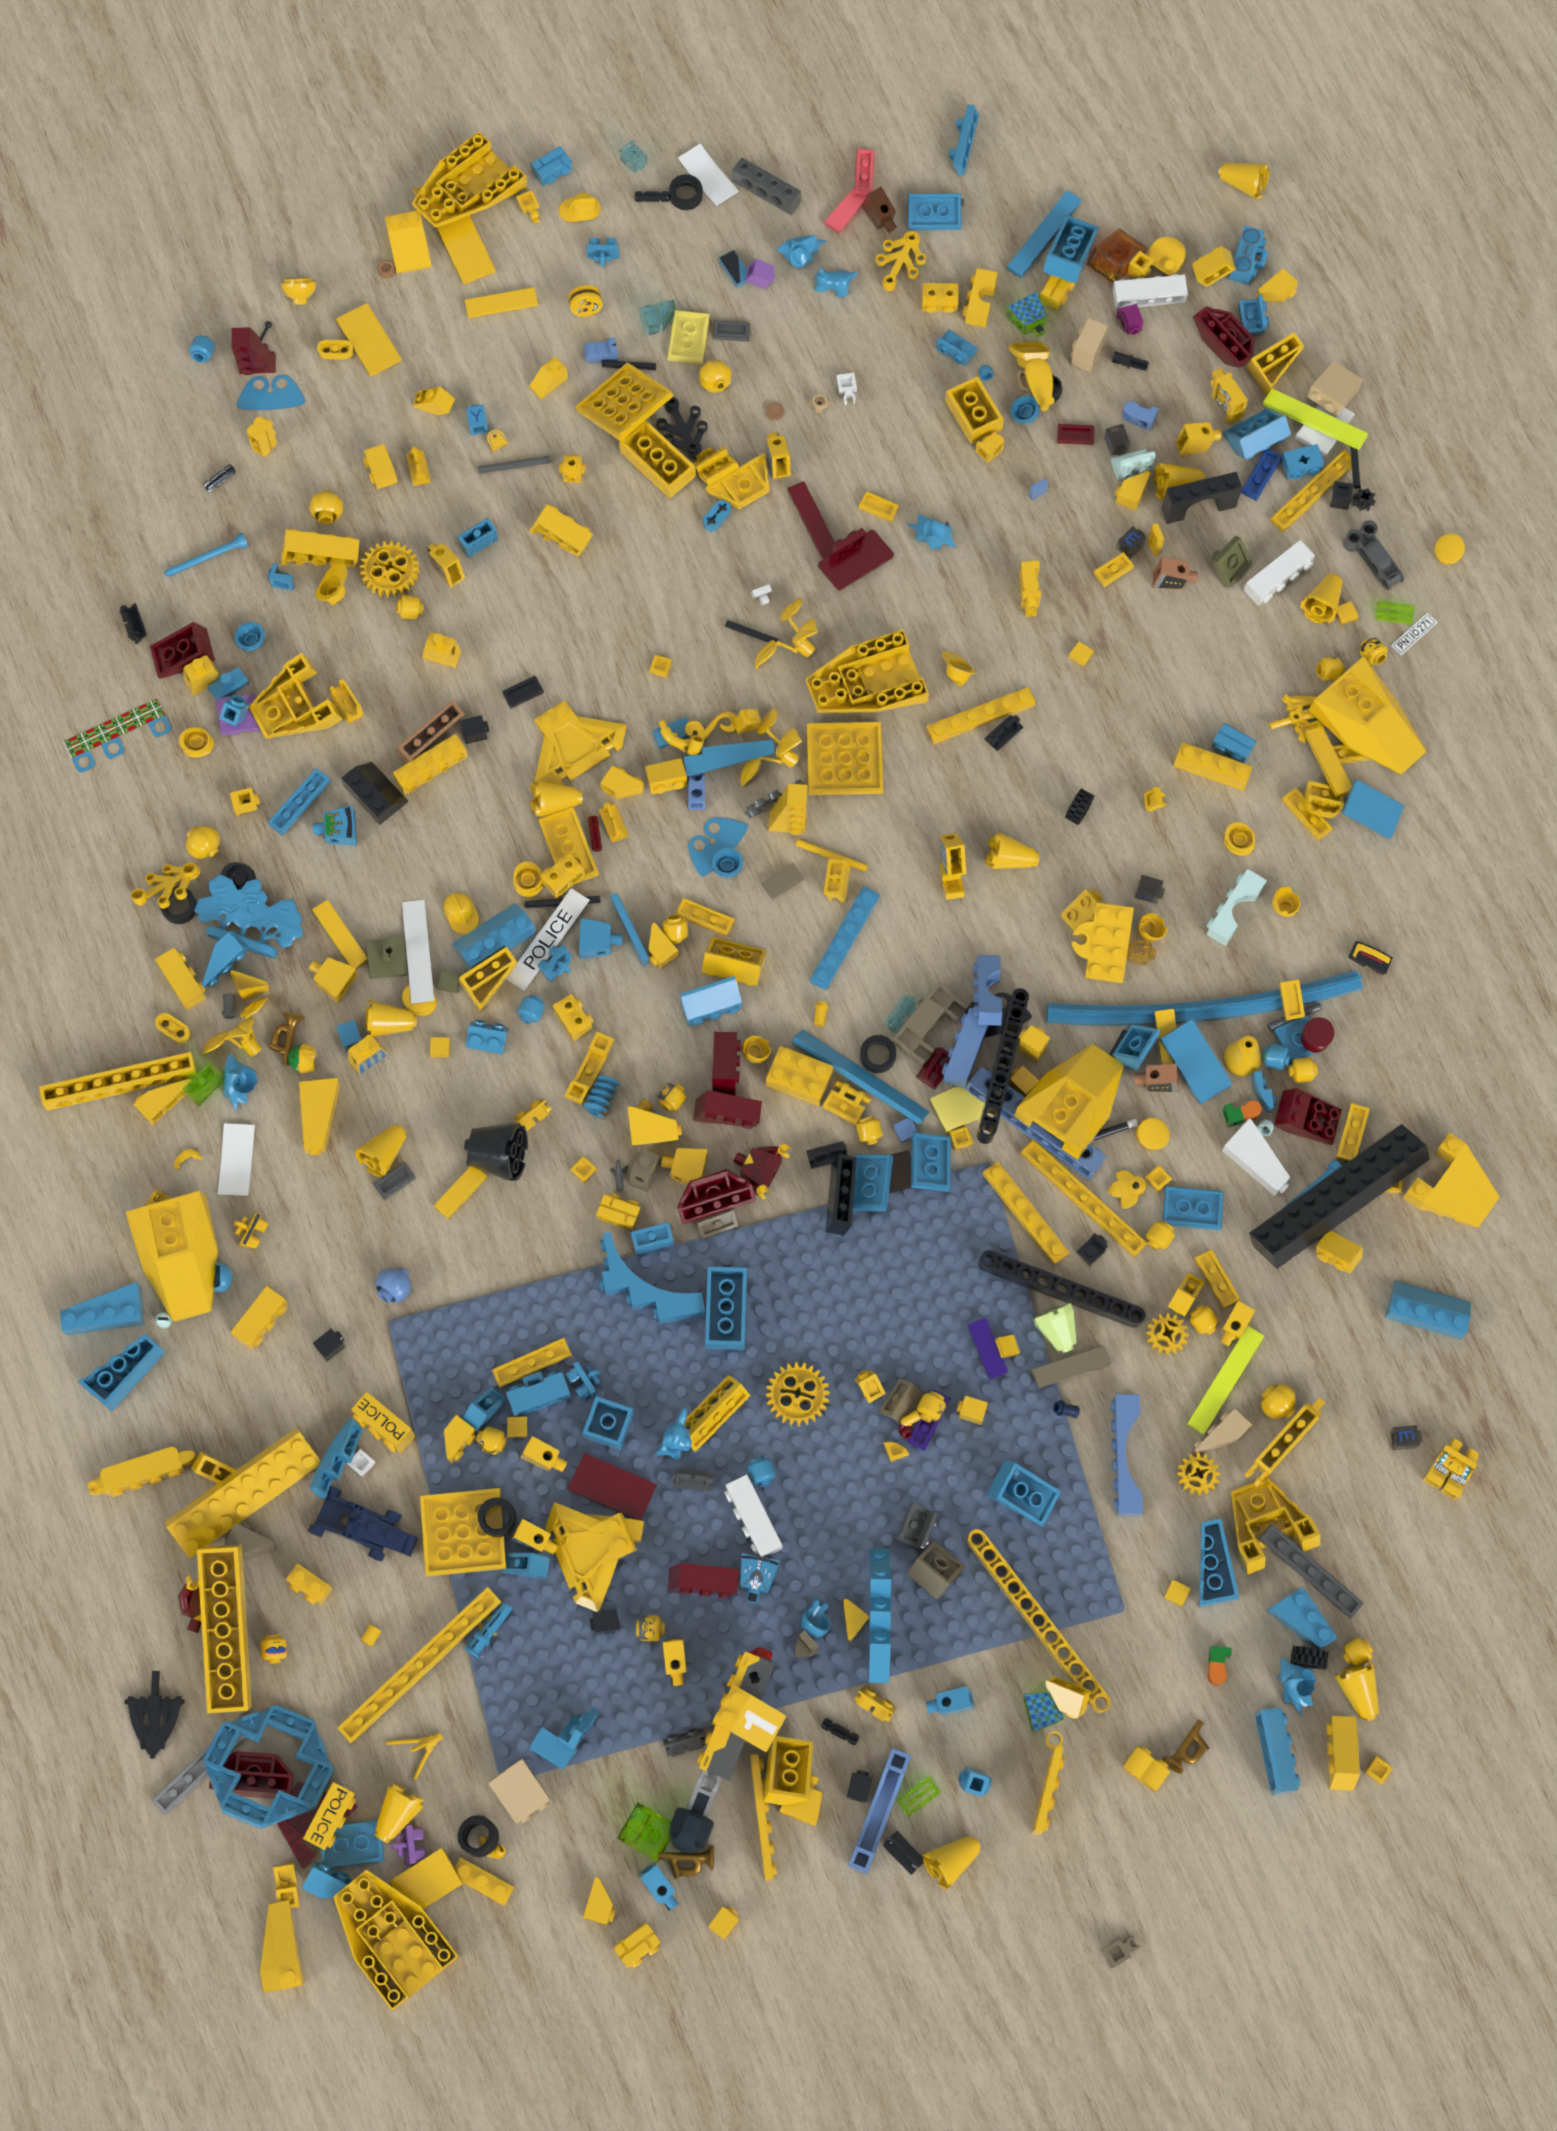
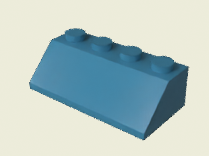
M514 903L452 943V945L471 970L503 948L507 947L509 951L536 934V929L525 911Z
M1394 1281L1385 1318L1462 1340L1467 1333L1470 1321L1471 1302Z
M1281 1708L1259 1710L1254 1715L1271 1796L1295 1792L1298 1790V1786H1300V1778L1294 1771L1296 1759L1294 1753L1290 1752L1289 1745H1292L1290 1733H1286L1285 1712L1282 1713Z

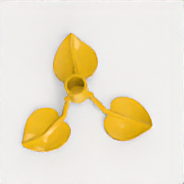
M801 597L790 603L780 614V620L785 621L788 618L797 632L792 638V643L795 647L793 648L774 640L768 642L760 649L756 656V670L759 665L774 654L777 646L792 650L795 654L799 652L805 658H808L814 652L815 646L806 638L818 633L816 621L811 618L798 629L792 620V615L801 606Z
M775 707L761 719L762 723L757 728V733L762 735L766 731L779 745L776 749L778 759L760 756V758L747 761L740 775L742 787L758 772L761 760L775 762L779 765L784 763L790 768L798 761L799 756L790 750L802 742L797 730L794 728L788 730L781 738V741L770 731V727L774 725L778 713Z
M265 997L248 1004L240 1013V1016L245 1019L228 1032L223 1031L212 1036L204 1044L200 1055L202 1056L203 1053L218 1048L225 1040H230L239 1049L243 1048L249 1057L259 1053L262 1048L255 1040L256 1036L252 1030L255 1019L250 1017V1015L259 1011L269 998ZM233 1037H242L239 1040L241 1043L233 1039Z

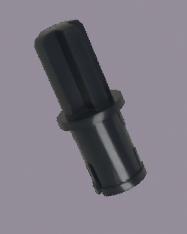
M1115 351L1112 363L1127 366L1128 369L1133 367L1143 371L1147 370L1149 364L1148 361L1135 358L1132 354L1130 356Z

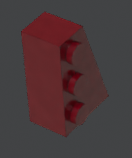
M250 327L232 328L231 348L239 373L244 375L276 373V353L274 351L270 352L266 343L263 344L260 341V337Z
M714 1031L712 1091L736 1096V1083L740 1081V1071H736V1067H740V1055H737V1051H741V1040H737V1032Z
M707 1090L696 1098L693 1121L741 1126L744 1129H752L760 1123L762 1101Z
M679 1563L669 1568L667 1592H679L680 1594L695 1593L699 1594V1596H711L712 1594L718 1595V1598H730L731 1595L737 1594L739 1569Z

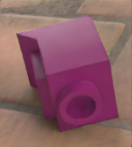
M1137 304L1118 308L1116 318L1120 320L1124 332L1126 331L1127 335H1135L1142 331L1143 319Z

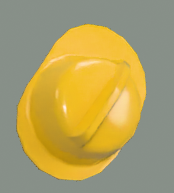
M586 192L578 193L575 197L565 199L559 206V215L567 222L592 220L598 217L601 212L599 201Z
M336 564L328 569L315 592L318 600L326 601L334 606L345 596L346 588L344 582L348 574L345 565Z
M943 651L941 653L942 658L947 662L946 675L958 686H963L972 674L977 673L960 655L950 651Z
M457 892L446 897L443 902V912L451 928L459 934H468L478 926L479 917L469 896Z

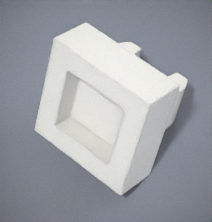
M769 584L752 590L750 594L752 599L759 597L762 606L770 602L767 594L771 593L772 590Z

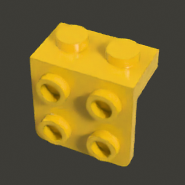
M1085 889L1061 913L1062 919L1073 931L1079 924L1085 921H1093L1095 903H1105L1102 899V894L1096 889ZM1078 934L1082 941H1086V935Z

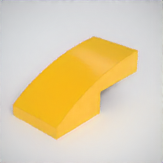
M939 863L946 900L964 897L961 875L948 878L943 863Z
M295 1862L274 1865L277 1902L290 1900L291 1908L300 1907Z

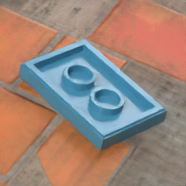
M961 193L908 194V230H961Z
M1355 780L1341 814L1390 839L1404 805L1361 781Z
M913 1132L911 1144V1188L949 1192L951 1137Z
M854 1154V1157L857 1158L853 1211H887L893 1164L892 1154Z
M1165 1186L1162 1221L1167 1222L1171 1226L1220 1231L1224 1192Z
M378 1820L343 1824L341 1829L337 1828L333 1834L337 1837L332 1847H326L325 1850L321 1849L322 1862L329 1864L331 1869L385 1862L383 1841L375 1836Z

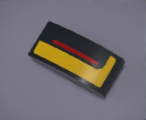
M1355 941L1348 957L1362 967L1368 966L1381 975L1387 973L1393 959L1388 954L1359 941Z

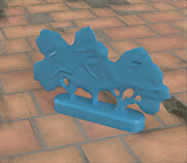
M218 875L215 879L209 881V891L212 896L198 899L194 908V912L198 913V918L201 922L206 923L218 920L221 924L220 928L208 926L205 935L220 940L229 932L225 930L226 926L234 922L241 928L238 936L249 947L247 950L268 958L275 959L278 950L266 944V940L275 938L281 947L287 948L291 946L295 938L303 936V929L300 927L302 918L297 911L294 900H280L273 906H266L267 896L264 891H261L259 879L247 881L242 889L238 890L232 879L224 875ZM222 914H225L224 920L221 919ZM254 926L259 929L261 936L257 941L244 937L248 927ZM262 926L265 927V931H264V932H263L262 929H261ZM272 927L277 928V930L273 934L268 933V935H266L268 929Z

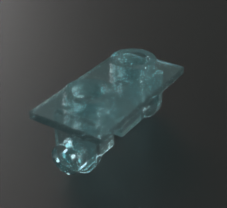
M903 995L882 1025L897 1034L904 1026L903 1021L907 1015H912L916 1009L914 1007L917 1004L914 1001L915 998L912 995H908V997Z

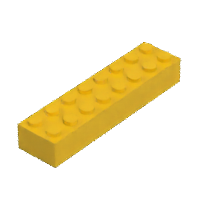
M296 1427L165 1520V1526L190 1559L197 1554V1549L211 1544L232 1529L235 1523L239 1524L317 1468L321 1461Z
M242 1544L200 1547L197 1549L207 1713L248 1711L252 1707Z

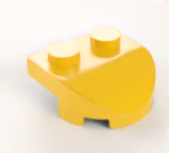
M1172 237L1157 239L1146 253L1147 256L1154 260L1151 266L1167 276L1177 274L1181 266H1184L1187 258L1184 245Z
M712 447L707 448L696 456L697 461L694 462L698 476L708 486L739 468L737 462L728 455L727 449L724 447H720V450H713Z
M1308 781L1304 805L1309 812L1315 815L1334 818L1344 806V795L1335 797L1329 785Z

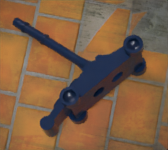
M330 1486L314 1525L310 1524L307 1532L322 1538L324 1531H328L370 1548L368 1557L380 1562L385 1557L383 1553L384 1548L411 1557L419 1538L394 1527L395 1523L400 1522L401 1514L388 1509L386 1515L383 1516L368 1508L339 1498L342 1491ZM346 1514L350 1515L346 1525H342L340 1523L341 1517Z

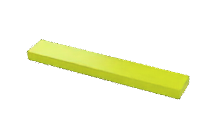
M1273 388L1263 401L1264 406L1357 450H1360L1368 437L1367 432Z
M1247 1326L1187 1423L1188 1426L1203 1435L1205 1434L1263 1340L1264 1335Z

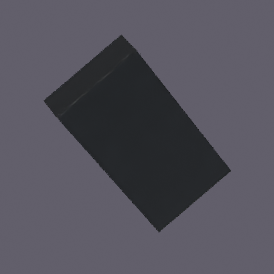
M533 676L503 690L502 693L509 707L514 708L543 694L544 691L536 676Z

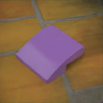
M238 695L242 696L249 703V706L256 699L255 695ZM230 697L216 699L220 735H239L240 732L259 731L260 727L249 707L245 719L237 726L219 719L224 702Z

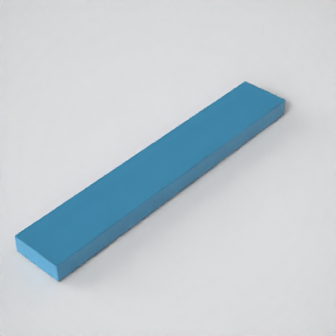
M1067 190L1008 264L1007 270L1022 278L1058 233L1065 216H1071L1080 205L1082 199Z

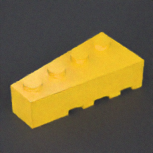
M286 529L282 543L280 565H287V562H296V565L312 562L315 566L330 563L331 566L343 564L346 567H356L359 539L351 536L338 537L334 534H318L315 531L302 532L298 529Z
M787 785L782 792V796H779L778 802H775L773 808L769 810L768 831L789 832L792 835L805 834L808 785Z

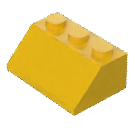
M712 937L705 951L701 972L711 977L718 976L725 979L735 976L736 981L742 982L744 985L757 986L767 950Z
M775 1736L768 1749L764 1791L765 1803L788 1805L809 1800L813 1742Z

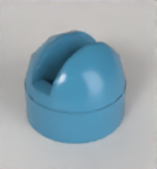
M983 365L980 367L979 377L981 380L987 381L993 378L994 373L991 366Z

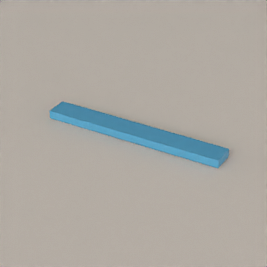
M803 1029L793 1038L792 1042L818 1060L834 1066L835 1071L920 1125L928 1116L930 1111Z

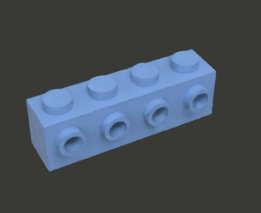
M969 1008L967 1014H963L961 1020L963 1027L961 1030H957L954 1039L957 1041L955 1047L951 1046L948 1054L950 1058L949 1064L945 1063L942 1070L944 1082L966 1089L989 1025H978V1017H974V1009Z

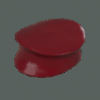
M1316 1017L1309 1020L1301 1034L1303 1047L1312 1053L1324 1051L1334 1038L1335 1031L1333 1025L1326 1018Z

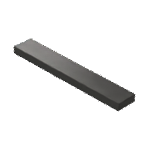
M1270 1524L1258 1538V1540L1350 1619L1364 1604L1273 1524Z

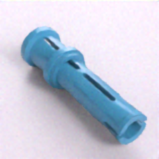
M503 1602L480 1632H475V1637L463 1649L473 1658L478 1659L479 1653L485 1646L490 1644L489 1639L513 1609Z

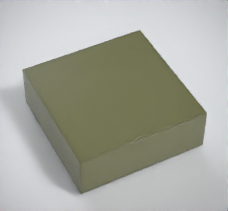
M442 970L437 988L457 993L461 974Z

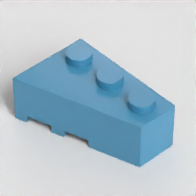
M1301 1587L1267 1610L1270 1615L1277 1618L1285 1627L1292 1630L1312 1648L1323 1649L1337 1639V1636L1304 1587Z

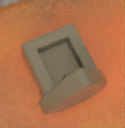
M805 1630L798 1635L799 1639L795 1647L796 1658L810 1657L819 1652L817 1643Z

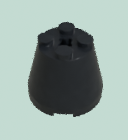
M513 1122L472 1128L470 1138L466 1139L464 1143V1149L467 1151V1166L508 1181L519 1180L526 1165L523 1163L525 1150H528L526 1127L521 1126L520 1123Z

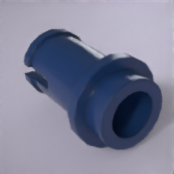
M1060 1400L1055 1402L1053 1411L1058 1416L1066 1415L1077 1418L1080 1408L1077 1405L1067 1404L1065 1401Z

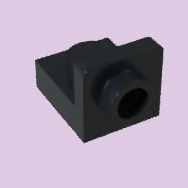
M1094 1233L1076 1253L1091 1266L1107 1251V1241L1103 1236Z

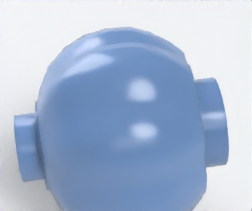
M386 1268L382 1270L376 1279V1289L379 1298L386 1303L404 1301L411 1292V1282L408 1278L409 1273L403 1268Z

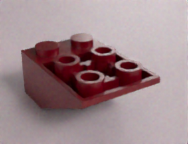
M1298 1088L1283 1090L1274 1126L1290 1134L1333 1145L1342 1109Z

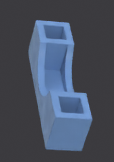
M977 955V963H973V974H977V977H974L973 988H977V991H974V1003H977V1006H974V1017H978V1025H1001L1002 998L994 996L988 991L991 985L1000 982L1001 960L999 955Z

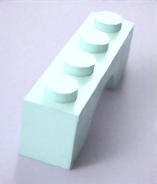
M1249 869L1244 874L1240 873L1235 881L1237 886L1235 889L1231 887L1226 895L1228 900L1225 904L1221 903L1216 911L1218 913L1215 919L1212 917L1206 926L1209 928L1206 935L1224 946L1228 944L1238 927L1232 915V908L1242 901L1255 902L1267 882L1266 879Z

